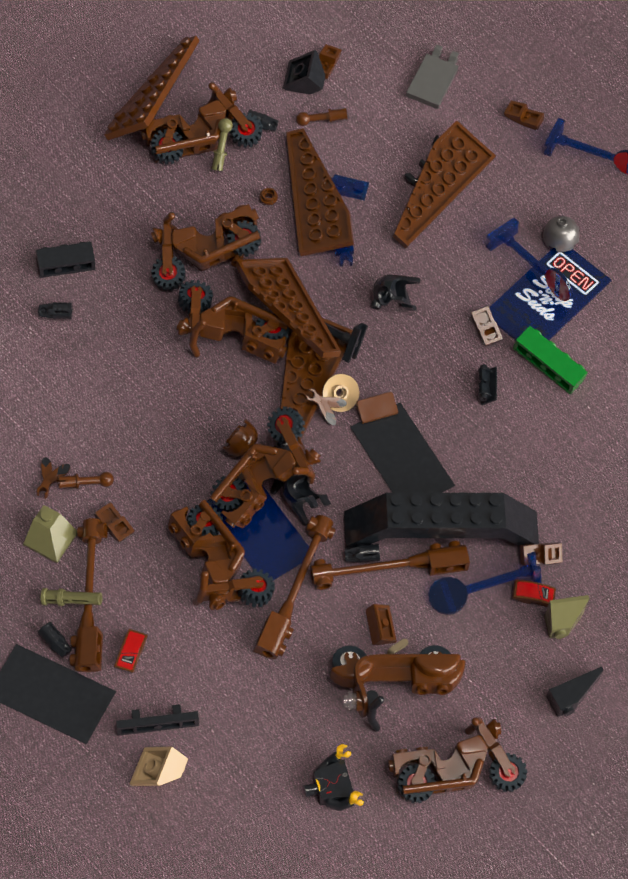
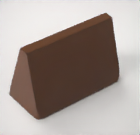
M392 392L356 402V410L362 424L398 414Z
M372 604L366 609L372 645L396 643L397 640L389 605Z

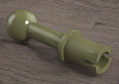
M223 118L218 123L221 132L218 148L213 150V153H215L211 167L213 170L223 171L225 155H227V152H224L227 134L233 127L232 121L228 118Z

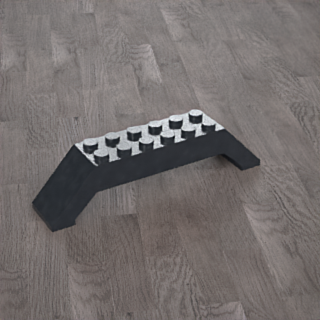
M386 492L344 511L345 548L365 544L370 545L385 538H504L518 545L519 548L520 545L539 543L537 511L505 493Z

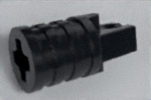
M249 109L248 114L252 113V117L256 115L257 120H261L262 129L277 130L279 120L267 114Z
M72 302L40 304L38 314L41 317L52 319H72L73 304Z
M365 544L345 548V561L360 563L380 561L379 544Z
M52 622L46 623L38 631L37 634L45 641L49 648L61 657L69 655L72 651L64 636Z

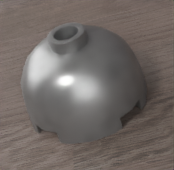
M553 217L546 223L543 231V242L547 247L556 248L558 252L572 250L574 245L579 242V227L570 217Z

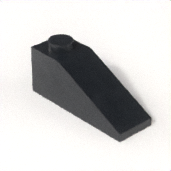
M602 666L549 689L546 697L557 717L562 715L569 716L575 712L578 705L600 679L604 671Z

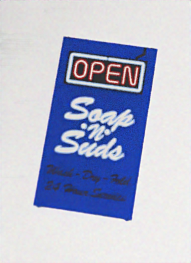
M553 248L493 303L489 309L498 327L515 341L529 326L539 330L547 340H551L612 280L575 250L558 252L556 248ZM549 269L559 274H556L555 295L548 287L545 279V273ZM560 276L569 289L570 297L567 301H562L556 297H559Z

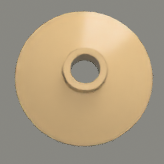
M337 374L326 381L322 395L323 397L344 399L347 402L346 406L330 408L337 412H345L354 407L358 401L359 387L352 377L345 374ZM341 389V395L337 396L336 391Z

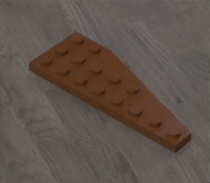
M196 35L190 38H183L163 63L147 78L146 82L120 111L114 115L115 118L107 126L108 129L104 134L107 140L149 127L200 40Z
M457 120L434 142L393 234V238L404 248H407L496 157L492 151Z
M304 128L286 132L300 255L306 256L354 245L351 214Z
M288 258L244 259L236 261L235 266L247 288L321 358L340 356V348Z
M322 318L325 323L338 330L352 334L353 330ZM293 331L288 342L281 409L283 407H290L303 417L305 431H301V434L304 435L318 408V404L311 400H306L304 396L311 398L312 392L308 391V389H314L318 395L323 397L324 384L330 377L335 375L347 345L333 336L341 350L340 356L321 358Z

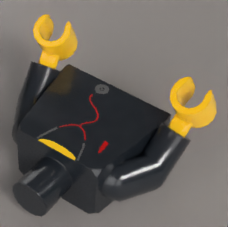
M344 744L339 745L336 752L328 756L313 773L314 783L303 785L306 797L317 795L320 805H325L337 811L350 808L354 804L362 806L364 803L362 800H357L363 794L358 791L353 792L345 760H341V757L348 758L351 755L349 751L343 754V749L347 747Z

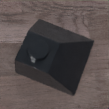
M316 50L289 60L283 85L284 90L308 95L323 90L326 75Z

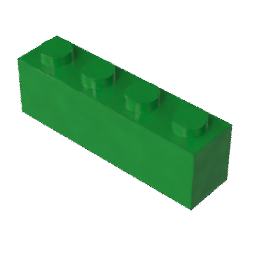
M531 326L516 339L513 346L516 352L570 395L584 381L588 373L581 364L573 361L567 353L562 352L552 341L542 336L539 330Z

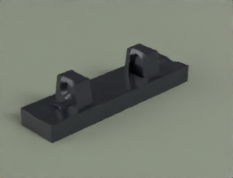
M178 704L172 705L173 714L141 718L140 709L131 710L132 719L116 721L117 736L196 727L199 726L198 711L181 713V706Z

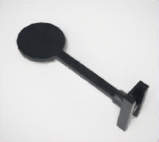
M325 323L332 336L340 339L342 343L347 345L342 360L349 363L351 358L356 359L368 325L360 323L353 328L352 334H349Z

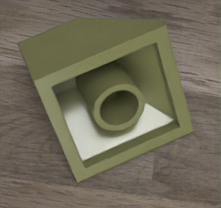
M43 505L33 519L23 545L58 563L77 536V530L60 513Z
M589 595L549 601L544 615L549 638L562 639L570 634L584 614L589 601Z

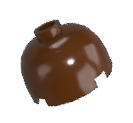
M247 419L243 420L245 425H238L226 440L229 443L227 447L223 445L221 448L233 457H243L247 450L253 444H256L258 440L256 428Z

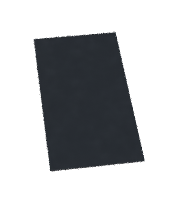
M401 402L396 404L398 414L364 424L361 421L350 426L392 492L442 493L455 486Z
M18 644L15 645L0 670L1 704L84 744L88 743L116 693L115 690Z

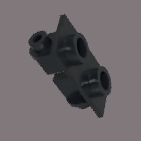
M485 364L480 365L478 372L481 382L479 383L478 397L481 400V405H485L497 400V367L489 369Z

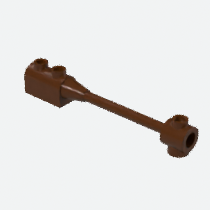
M323 515L311 516L305 530L309 531L308 534L312 541L287 600L284 601L279 612L271 611L267 617L253 652L269 659H277L278 655L283 656L287 647L283 644L285 638L289 640L294 630L290 627L292 624L291 618L294 601L319 542H326L327 538L332 539L336 531L332 527L334 523L330 518Z
M88 518L83 521V526L78 527L77 534L84 543L88 544L85 592L93 593L95 545L101 543L102 538H107L108 528L106 522L96 518ZM84 604V611L76 635L71 636V645L73 648L76 647L75 654L70 655V665L74 666V669L79 672L101 671L103 633L97 626H94L92 604Z
M452 541L448 543L449 547L441 548V544L435 543L429 546V550L406 559L332 569L331 563H326L324 559H318L314 561V565L310 566L313 585H316L318 590H325L332 587L333 576L406 566L428 568L429 575L433 576L468 571L470 559L466 545H460L459 541Z

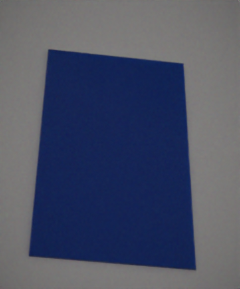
M262 485L267 499L263 507L252 516V520L247 526L243 528L238 526L232 527L225 521L227 518L221 513V517H223V523L245 550L244 558L253 569H257V572L260 569L263 570V574L268 572V578L272 576L274 581L302 564L309 546ZM211 498L207 500V503L209 505H212V509L216 507L217 512L225 511L220 507L216 506V502H214Z

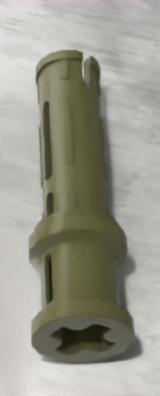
M43 588L40 599L41 604L44 606L48 604H58V606L65 604L101 605L103 596L101 592H70L63 588L58 590Z

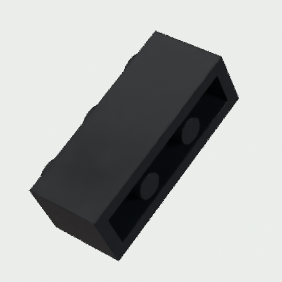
M79 242L71 245L63 244L57 247H43L36 250L40 278L95 270L92 242Z

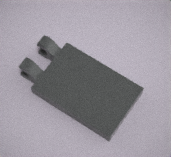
M437 44L432 55L426 54L406 92V97L439 109L458 72L459 66L456 63L459 53L452 51L448 62L439 59L443 47Z

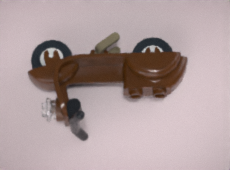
M402 639L391 646L387 654L368 656L362 649L348 645L339 648L334 653L330 679L342 687L353 688L352 692L348 691L347 695H344V707H347L348 711L356 709L362 718L367 716L373 731L378 732L380 725L376 720V712L384 702V697L378 696V693L374 690L366 693L364 688L366 682L411 681V689L414 694L446 695L453 691L461 682L465 669V660H461L459 654H451L446 648L438 645L427 646L422 649L420 654H395L408 645L407 639Z

